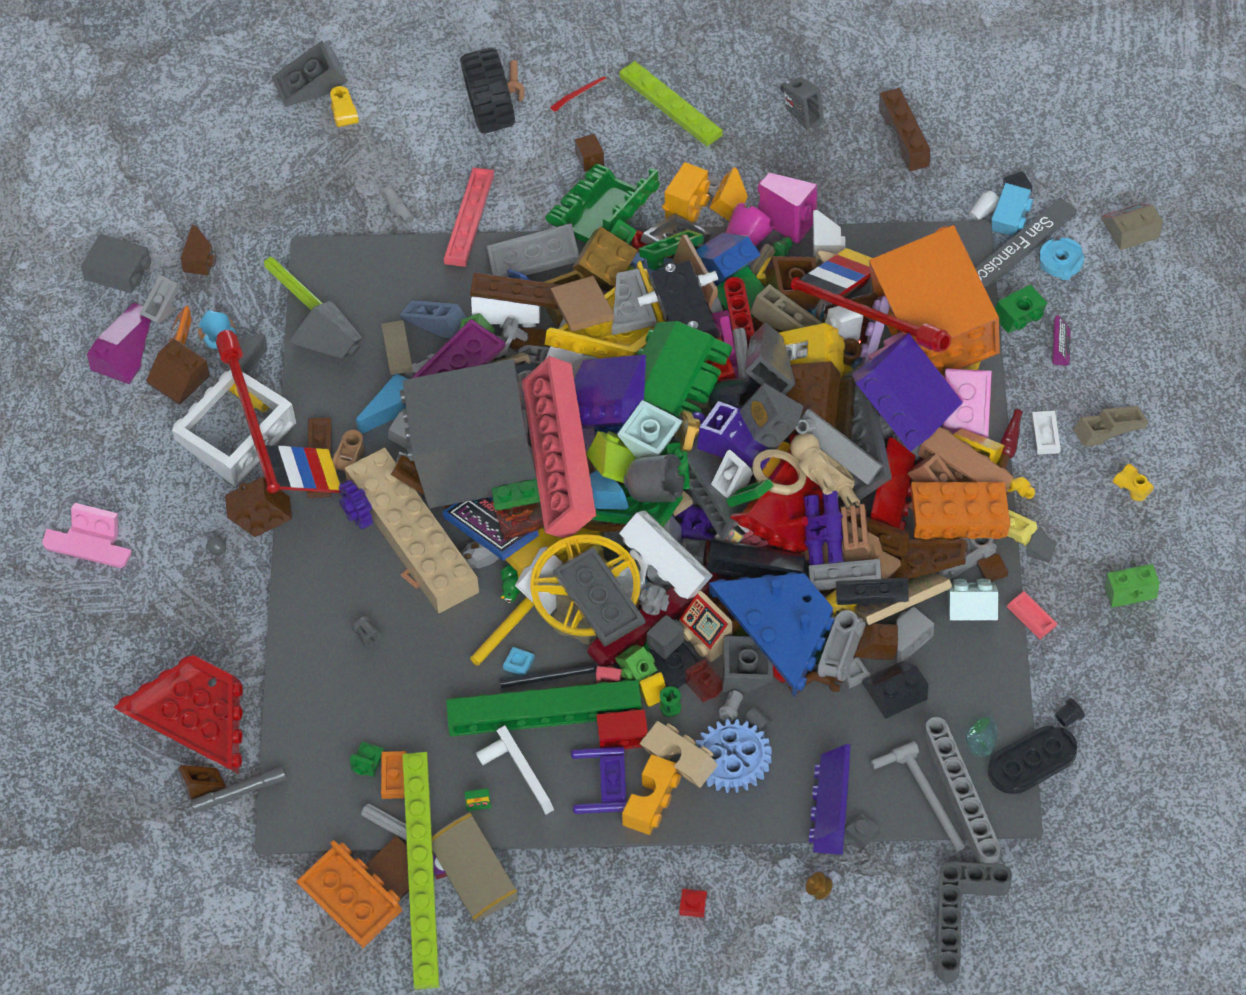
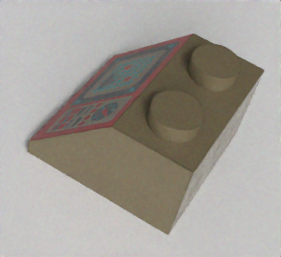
M1140 203L1101 216L1103 223L1120 250L1160 238L1162 219L1151 204Z

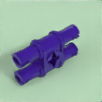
M832 491L828 495L823 493L825 513L820 516L819 496L810 495L804 497L805 517L808 519V525L805 526L806 541L804 543L808 547L809 565L824 564V543H827L829 564L844 562L842 554V542L844 539L841 522L843 515L839 512L837 491Z
M692 504L675 516L683 519L679 524L682 531V540H706V547L710 548L711 540L716 535L708 533V530L714 528L703 509Z

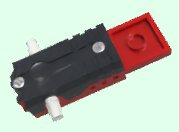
M688 260L678 264L668 261L664 264V269L656 270V272L650 274L649 278L653 291L637 297L640 307L657 302L664 322L678 321L722 341L719 329L702 289V286L718 280L716 271L698 276L693 263ZM727 358L725 365L707 360V364L721 371L720 376L717 377V382L727 378H736L729 358Z

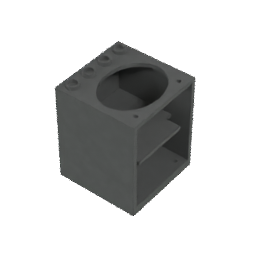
M514 359L403 380L404 390H400L402 404H406V409H402L404 422L408 423L409 426L405 428L407 442H411V447H407L409 460L415 463L429 508L492 497V487L537 478L526 405Z

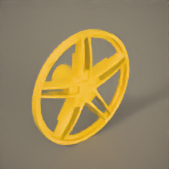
M589 534L570 536L551 545L537 560L531 575V596L540 616L552 627L571 635L593 636L596 634L592 628H577L579 621L583 618L579 610L571 627L567 626L575 605L572 600L570 601L563 624L554 619L543 607L538 592L568 595L562 586L538 585V583L560 584L556 577L539 578L546 562L555 553L564 548L567 550L568 561L574 558L571 550L572 545H575L578 555L582 554L579 544H597L609 548L619 555L616 559L606 563L609 569L618 562L625 561L611 570L614 577L619 576V573L627 567L631 571L633 578L631 600L635 606L639 599L641 587L639 570L627 550L608 538Z

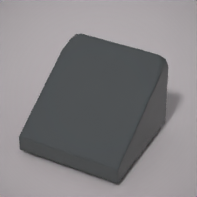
M1036 530L1028 545L1027 556L1049 563L1057 543Z

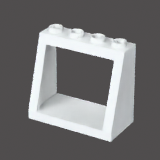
M230 369L220 376L219 382L214 387L207 389L204 397L198 403H194L190 407L188 414L183 419H179L174 424L172 432L177 442L236 487L260 462L252 436L250 435L229 457L189 431L235 383ZM242 372L248 391L273 410L259 427L265 445L275 446L296 424L293 406L288 400Z

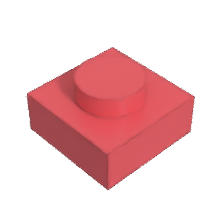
M611 666L597 667L596 683L622 681L621 669Z

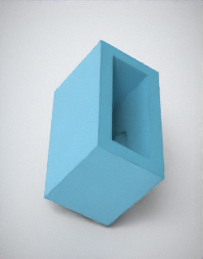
M1005 183L992 218V231L1015 236L1019 230L1025 227L1027 220L1025 214L1027 211H1031L1033 205L1031 190Z

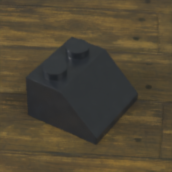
M905 661L862 680V684L885 719L928 699V682L917 666Z

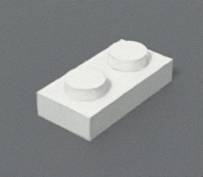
M1055 411L1032 412L1037 454L1060 453Z

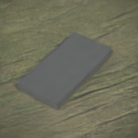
M594 547L553 570V575L604 647L645 623L642 614Z

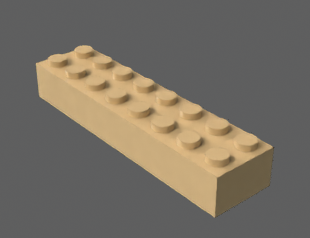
M383 448L345 467L346 479L356 484L357 489L362 488L366 497L372 505L373 510L370 511L372 520L439 614L479 593L478 578L416 490L390 475L396 462L386 448Z

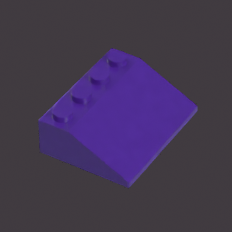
M909 332L852 373L855 383L910 452L930 438L963 403Z
M646 355L582 361L574 378L582 429L624 426L640 402L644 401Z

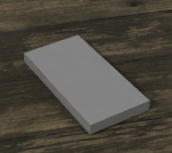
M571 223L487 246L492 274L502 277H509L507 274L508 269L520 272L526 276L575 263L579 257Z

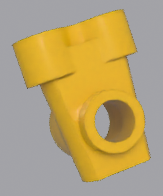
M1130 463L1113 479V483L1122 489L1124 487L1129 490L1130 497L1135 501L1145 500L1154 489V486L1144 475H1140L1138 469Z

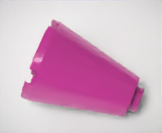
M738 203L734 208L726 233L748 236L756 247L772 232L774 225H769L771 220L762 211L753 206H750L748 209L743 207L745 203Z

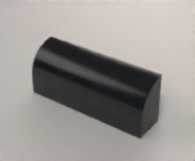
M712 538L707 570L713 573L741 578H761L764 575L781 576L790 572L801 574L804 569L805 555Z

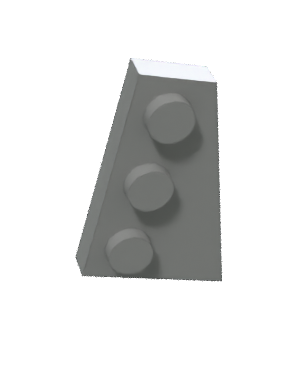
M639 269L617 273L612 335L656 326V318L651 303L640 307L637 298L647 294Z

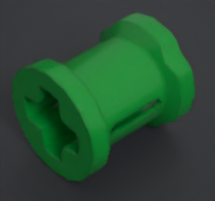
M671 686L662 689L659 695L661 701L660 711L666 717L678 715L681 712L680 691Z

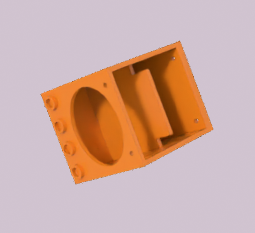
M954 225L941 227L933 234L869 260L872 292H875L878 297H886L890 305L887 315L918 327L928 323L946 330L951 336V344L944 352H935L920 346L943 377L945 376V368L964 369L1000 354L999 317ZM887 325L891 336L903 332Z

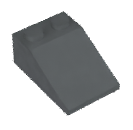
M323 41L317 43L272 76L282 102L286 107L330 94L334 87L342 86L348 82L335 52Z

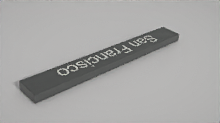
M1060 197L975 269L985 290L1076 215L1077 209Z

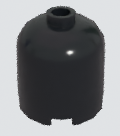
M752 377L719 380L709 397L711 411L718 401L741 409L760 388L761 384Z

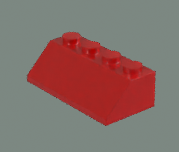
M889 438L886 453L892 479L877 488L871 519L905 531L906 522L903 521V518L909 515L910 507L907 500L908 497L912 498V479L907 473L916 466V456L894 438Z

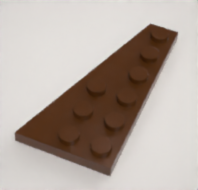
M908 539V551L902 557L885 550L882 551L901 561V566L890 579H912L966 564L968 543L967 539ZM831 588V590H820L819 592L825 598L830 593L835 591L836 588Z

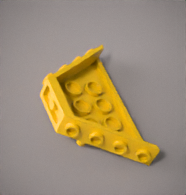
M640 260L637 263L636 269H639L646 292L649 294L653 291L652 286L649 284V274L647 269L643 268ZM616 287L604 295L612 311H614ZM657 302L651 303L656 324L664 322ZM613 320L574 332L570 331L566 323L559 329L551 327L547 329L545 345L598 359L634 356L638 354L640 348H645L647 344L645 342L646 336L650 329L654 330L655 326L612 335Z

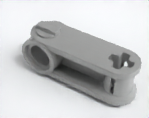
M960 538L967 539L968 543L966 564L938 571L937 573L951 580L975 566L978 560L990 557L996 553L997 548L993 538Z
M850 610L842 611L835 617L819 662L818 674L820 677H836L839 681H844L847 677L866 625L862 618L857 617Z

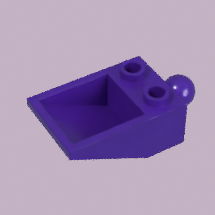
M718 401L707 418L700 412L692 413L694 419L700 420L697 446L699 450L724 458L727 451L731 450L751 468L754 458L759 453L771 450L754 440L739 412L740 408ZM771 457L764 459L760 463L761 471H763Z

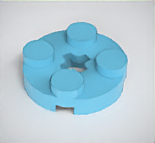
M1060 238V241L1054 242L1053 239L1049 240L1040 250V268L1046 273L1059 277L1062 280L1070 279L1072 275L1077 274L1083 267L1084 255L1082 248L1072 239ZM1057 256H1066L1065 260H1060L1057 258Z

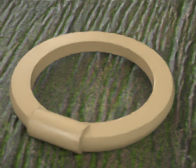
M771 449L759 453L754 458L752 469L758 482L768 479L762 473L760 463L770 457L786 460L798 473V481L795 484L786 486L772 482L774 487L769 490L770 492L789 495L803 488L806 482V474L799 466L798 462L800 461L793 455L781 450Z

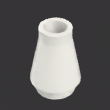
M992 191L982 193L973 209L969 212V216L973 220H981L996 210L999 197Z

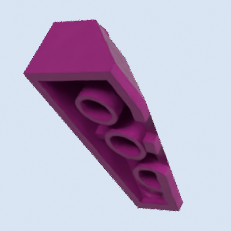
M133 303L96 339L87 353L91 371L127 384L132 382L141 368L142 354L146 347L145 341L152 321L139 314L143 308L142 305Z

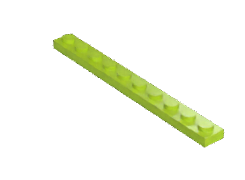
M427 752L403 754L413 982L414 989L419 990L440 988L428 754Z

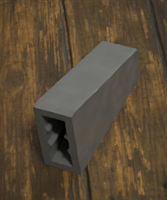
M765 322L750 338L745 372L759 384L766 383L785 395L795 385L794 375L783 336Z

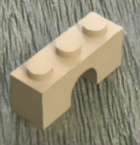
M657 721L640 742V745L648 754L666 760L681 754L679 761L674 767L684 778L701 788L718 766L712 759L714 754L704 746L701 748L695 746L696 742L689 736L684 735L681 737L678 735L679 731L668 723L665 726Z

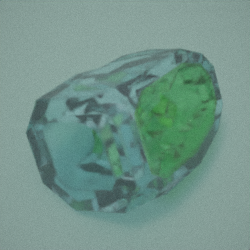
M988 716L977 720L967 732L966 743L971 753L976 756L990 755L995 748L996 738L999 733L997 730L998 724L992 717Z

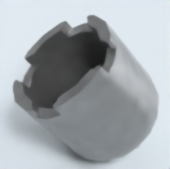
M674 454L635 459L630 463L624 476V485L631 497L639 502H676V497L682 496L684 487V476H679L677 467L681 466V462Z

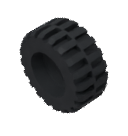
M490 47L464 54L460 58L470 105L479 132L486 134L512 127L515 124V114L507 80L497 50Z

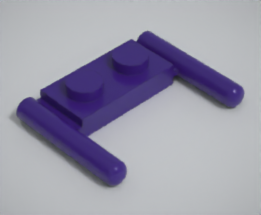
M624 747L573 749L571 751L573 759L600 758L602 803L575 804L573 812L575 814L623 812L626 807Z

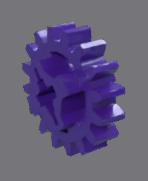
M351 480L340 484L338 488L342 498L339 500V503L349 521L354 520L356 526L358 525L359 529L362 530L371 526L373 520L371 519L370 511L373 509L362 488L357 489L356 484H353Z

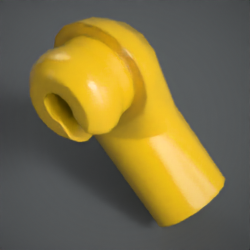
M1024 477L1013 479L1008 489V492L1017 491L1021 497L1031 499L1035 495V489L1031 487L1029 481Z

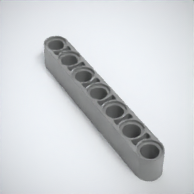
M933 717L926 723L925 742L976 862L998 864L1000 857L999 842L951 731L944 719ZM950 771H955V772H957V774H952V773H949V772H950ZM963 791L966 794H959L958 792ZM966 812H974L975 814L970 815ZM976 832H981V833H983L984 835H977V834H975V833H976ZM984 853H991L993 855L986 856Z

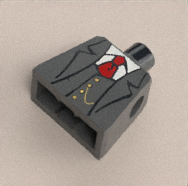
M802 77L791 82L785 81L781 85L780 90L784 93L786 109L805 129H809L824 120L820 88Z

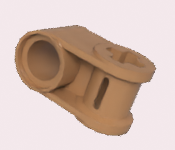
M349 430L344 433L338 450L333 457L335 471H345V467L362 459L365 453V446L362 434L359 431Z

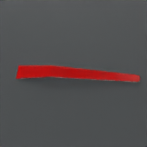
M603 76L566 95L550 108L556 112L568 101L602 82L606 77Z

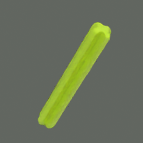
M270 256L264 260V267L310 310L315 306L323 304L274 257Z

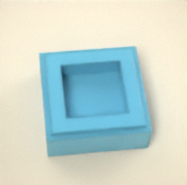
M512 647L503 664V670L517 675H525L535 659V654Z

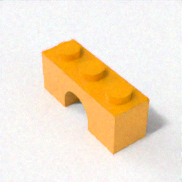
M651 754L642 772V786L654 792L646 797L631 794L622 813L623 826L647 835L651 834L654 827L658 828L662 818L661 812L663 808L669 806L672 795L670 793L673 788L678 787L681 780V775L674 767L676 763Z

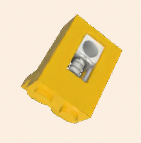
M827 323L779 333L783 336L790 365L831 361L841 373L840 378L843 377L845 343L844 337L838 334L837 328Z

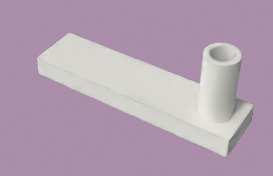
M506 726L498 729L497 732L500 739L476 752L481 764L485 765L508 752L544 813L552 812L554 808Z

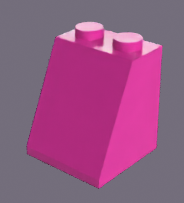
M768 173L758 184V193H760L758 210L769 217L771 220L769 225H774V230L785 237H790L793 242L799 243L813 227V210H817V184Z

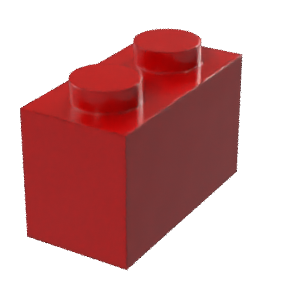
M631 709L627 712H605L597 715L600 748H643L640 742L648 733L645 710Z

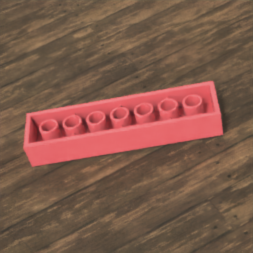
M549 356L522 380L545 533L560 538H567L573 536L596 516L572 365Z

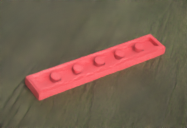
M472 169L444 256V264L466 267L494 178V170Z

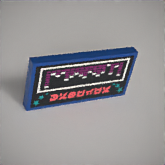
M492 497L455 503L442 512L443 517L503 561L539 536L538 530L523 519L505 525L503 519L516 514L509 509L496 511Z

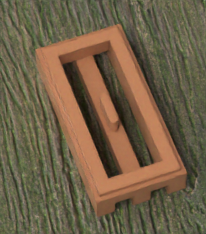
M860 504L859 508H856L855 505L850 506V509L847 510L846 507H841L845 550L869 547L865 505ZM858 514L861 515L863 542L858 540L856 517ZM848 516H851L853 543H850Z

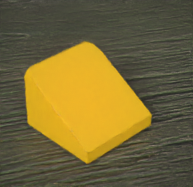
M660 672L639 682L640 695L648 707L661 702L659 695L666 685Z

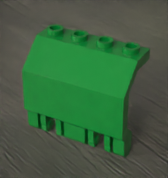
M594 164L584 176L586 181L580 179L560 200L562 206L555 205L547 213L545 219L555 227L571 223L575 239L587 243L594 230L600 226L610 231L618 219L626 222L629 218L633 217L635 211L646 203L652 193L658 190L660 185L658 170L650 168L649 177L646 180L640 178V182H637L636 187L616 178L609 168L600 164Z
M658 322L654 330H649L645 340L647 342L645 348H640L637 354L646 355L644 401L678 419L681 411L701 413L702 411L699 407L687 402L688 399L706 404L718 380L717 377L721 374L720 369L706 362L710 360L725 365L733 348L729 344L715 339L712 335L681 322Z

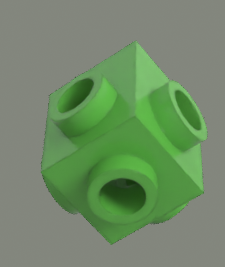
M632 645L615 658L625 680H638L640 682L657 671L653 664L655 662L653 656L645 650L644 646Z

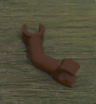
M811 671L805 676L807 678L806 685L813 681L828 685L829 689L833 692H840V686L833 682L843 683V681H839L836 677H820L817 671Z

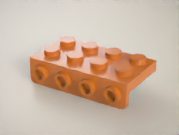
M1005 482L911 483L915 538L1000 539L1007 537L1010 528V518Z
M333 840L330 843L332 848L296 882L353 940L364 948L403 911L398 903L400 898L391 889L387 892L382 887L384 885L383 881L376 874L369 875L366 872L368 867L359 858L354 860L350 856L352 852L343 842L338 844Z

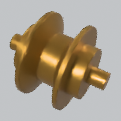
M816 872L808 878L806 892L809 895H814L817 900H822L831 893L833 882L829 877H825L823 873Z

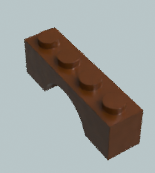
M896 88L881 92L879 95V111L886 125L891 124L895 129L901 148V155L909 172L929 167L931 149L901 89Z

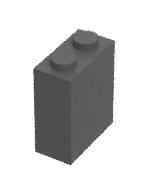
M99 234L82 263L81 269L84 280L132 294L135 287L139 286L144 271L149 269L151 257H149L147 247Z

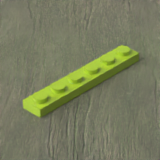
M633 61L619 71V77L706 147L722 136L721 128L636 61Z

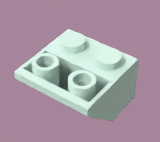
M966 579L953 580L951 589L947 590L950 620H998V590L995 582H991L990 579H977V582H967Z

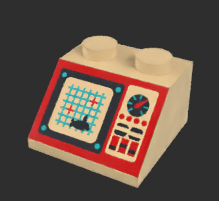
M702 591L696 594L679 619L684 628V638L694 645L695 650L701 657L705 656L711 663L722 655L724 636H732V621Z

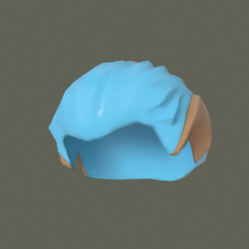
M208 310L199 322V338L211 349H217L216 339L221 331L231 330L234 334L237 333L235 332L236 327L232 319L221 312Z

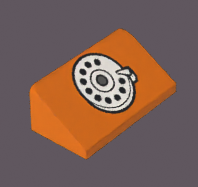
M185 306L177 315L169 342L175 339L185 346L192 322L189 306Z

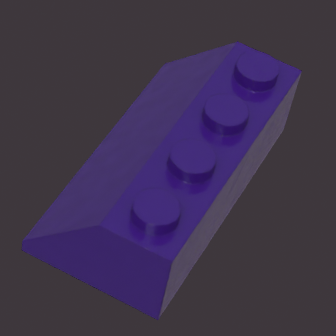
M845 744L821 754L820 764H815L814 779H819L818 785H813L812 800H817V806H812L811 821H815V828H810L809 843H814L813 853L843 855L851 744Z

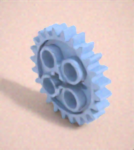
M729 719L726 720L725 726L717 722V729L709 726V734L702 732L701 740L695 741L698 748L704 746L714 754L713 757H719L714 760L718 766L707 779V786L710 787L715 783L716 791H719L722 786L725 787L726 793L730 791L731 787H734L735 792L738 793L740 786H743L747 791L748 783L756 786V778L763 780L764 772H769V764L772 763L769 739H765L763 731L758 732L756 725L749 728L748 721L743 726L740 725L739 719H736L734 725L730 724ZM734 740V742L728 743L726 741ZM748 752H753L751 755H746ZM733 769L738 770L737 772H730Z

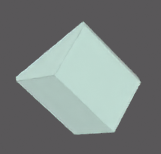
M642 400L619 431L618 437L637 459L659 456L683 421Z

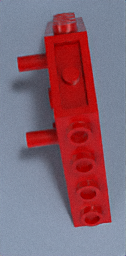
M794 433L790 435V444L793 438L800 433ZM782 459L768 479L776 484L787 486L798 481V473L789 462ZM806 475V482L798 492L783 495L767 491L760 498L751 500L742 513L731 514L729 518L736 521L739 526L752 531L755 536L762 537L768 541V544L776 546L782 551L792 553L806 551L808 547H806L804 541H806L805 526L808 525V519L805 517L804 497L810 495L819 496L820 516L825 513L822 501L823 491L820 489V485Z
M195 655L186 656L178 662V665L172 669L162 671L157 679L144 683L138 688L137 692L121 698L118 702L119 704L113 707L126 716L239 774V767L242 766L239 744L243 740L240 729V720L243 718L240 696L243 695V686L240 680L232 674ZM215 678L216 684L210 687L209 681Z

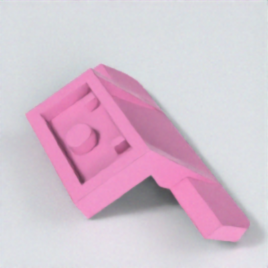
M74 503L71 507L72 527L68 533L46 529L42 544L49 551L118 568L124 567L131 556V549L114 545L118 536V513Z

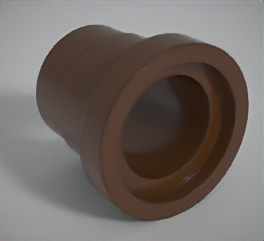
M855 339L844 340L843 363L849 366L860 357L862 351L861 344ZM845 352L851 353L853 356H849Z

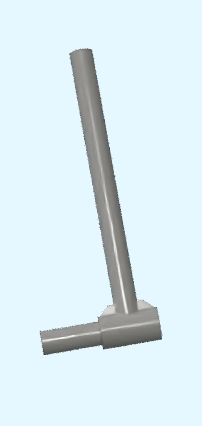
M915 741L895 748L890 753L871 760L870 763L874 770L894 761L902 764L906 763L956 851H960L965 847L915 760L919 753Z

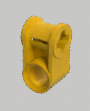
M343 86L334 87L330 92V97L332 100L331 109L337 128L359 123L357 111L348 89Z

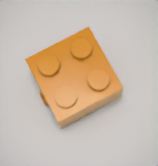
M687 162L683 163L664 192L665 204L662 205V208L665 210V219L676 213L692 223L698 220L703 206L706 207L710 200V195L708 194L710 181L708 180L707 170Z

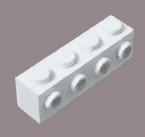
M645 510L637 512L619 533L624 538V543L632 549L635 548L641 554L640 558L646 564L652 565L657 570L658 576L664 581H669L675 587V592L683 598L689 599L696 596L713 576Z

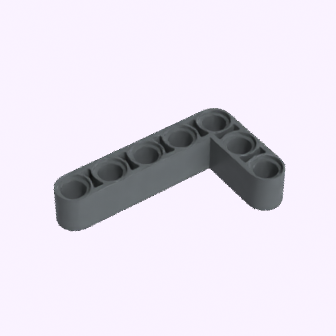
M947 862L940 867L938 881L937 976L942 982L953 983L958 979L960 973L962 894L990 896L1007 894L1011 887L1012 872L1006 865ZM952 876L955 879L950 880L945 877ZM976 877V878H979L980 880L974 881V880H972V879H970V878ZM1001 878V879H1003V880H1005V881H1004V882H999V881H997V880H995V879ZM946 898H952V899H954L955 901L949 902V901H946L945 899H946ZM950 920V921H953L954 923H953V924H947V923H945L944 921ZM952 943L954 944V946L948 947L944 944ZM945 965H950V966H952V967H954V968H953V969H946V968H944L943 966H945Z

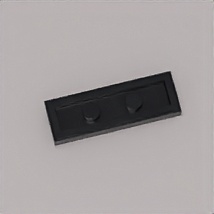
M908 578L836 581L837 605L909 602Z

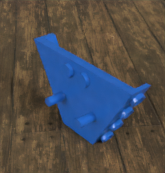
M790 572L781 576L764 575L761 578L742 577L731 581L720 579L709 583V594L712 597L719 598L791 686L792 695L795 698L798 690L803 691L806 685L807 678L805 676L807 671H812L817 658L814 656L817 650L821 651L824 647L826 631H831L835 621L833 607L804 573Z

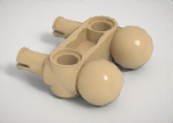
M813 434L796 435L791 442L790 449L792 455L800 461L798 463L802 471L812 481L820 485L824 494L828 495L832 491H837L838 496L841 497L847 509H850V506H854L853 503L859 506L860 500L852 490L855 479L849 470L821 450L819 440Z

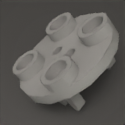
M507 317L502 326L504 330L501 336L497 335L498 338L506 343V347L495 357L497 360L503 355L508 357L517 354V351L509 347L512 339L519 338L526 341L528 338V333L518 328L519 321L516 318Z

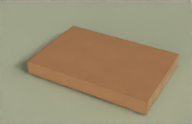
M594 276L551 288V294L571 332L614 319L613 311Z

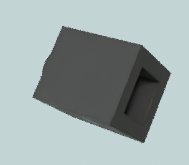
M667 615L647 632V646L664 659L684 642V628L682 624L677 620H672Z

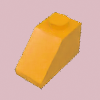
M733 167L724 175L709 207L728 221H730L738 203H745L748 198L737 168Z

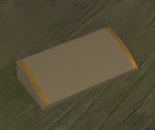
M470 812L448 824L432 836L433 853L474 923L518 900L517 890Z

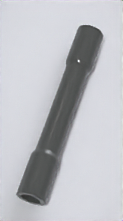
M283 766L222 790L191 799L193 810L195 813H198L221 802L286 781L287 775Z

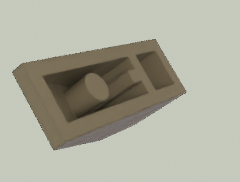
M770 284L756 296L750 312L761 322H766L772 328L782 331L822 324L821 321Z

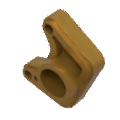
M681 411L679 419L683 422L674 434V437L681 438L680 450L689 452L692 450L694 438L699 434L700 420L694 419L691 412Z

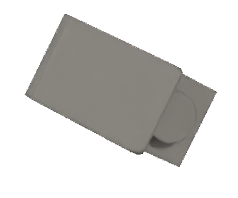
M159 275L139 314L158 324L177 310L171 304L181 285Z

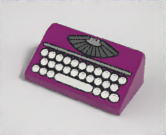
M1056 315L1054 318L1053 365L1068 366L1070 364L1071 331L1059 315Z

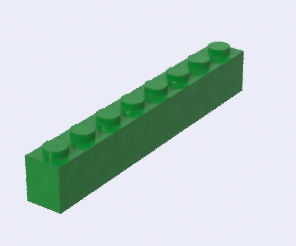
M622 680L621 682L613 683L600 682L593 685L578 684L573 687H551L544 690L529 689L524 692H503L496 695L481 694L476 697H455L446 700L450 737L497 732L503 726H506L507 730L511 731L597 722V715L605 712L618 713L627 712L631 709L642 710L638 680Z

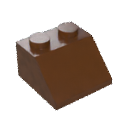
M172 339L158 352L146 382L180 405L210 377L207 360L177 340Z

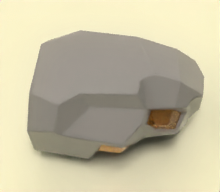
M476 541L468 543L461 551V555L471 568H482L499 560L496 555Z

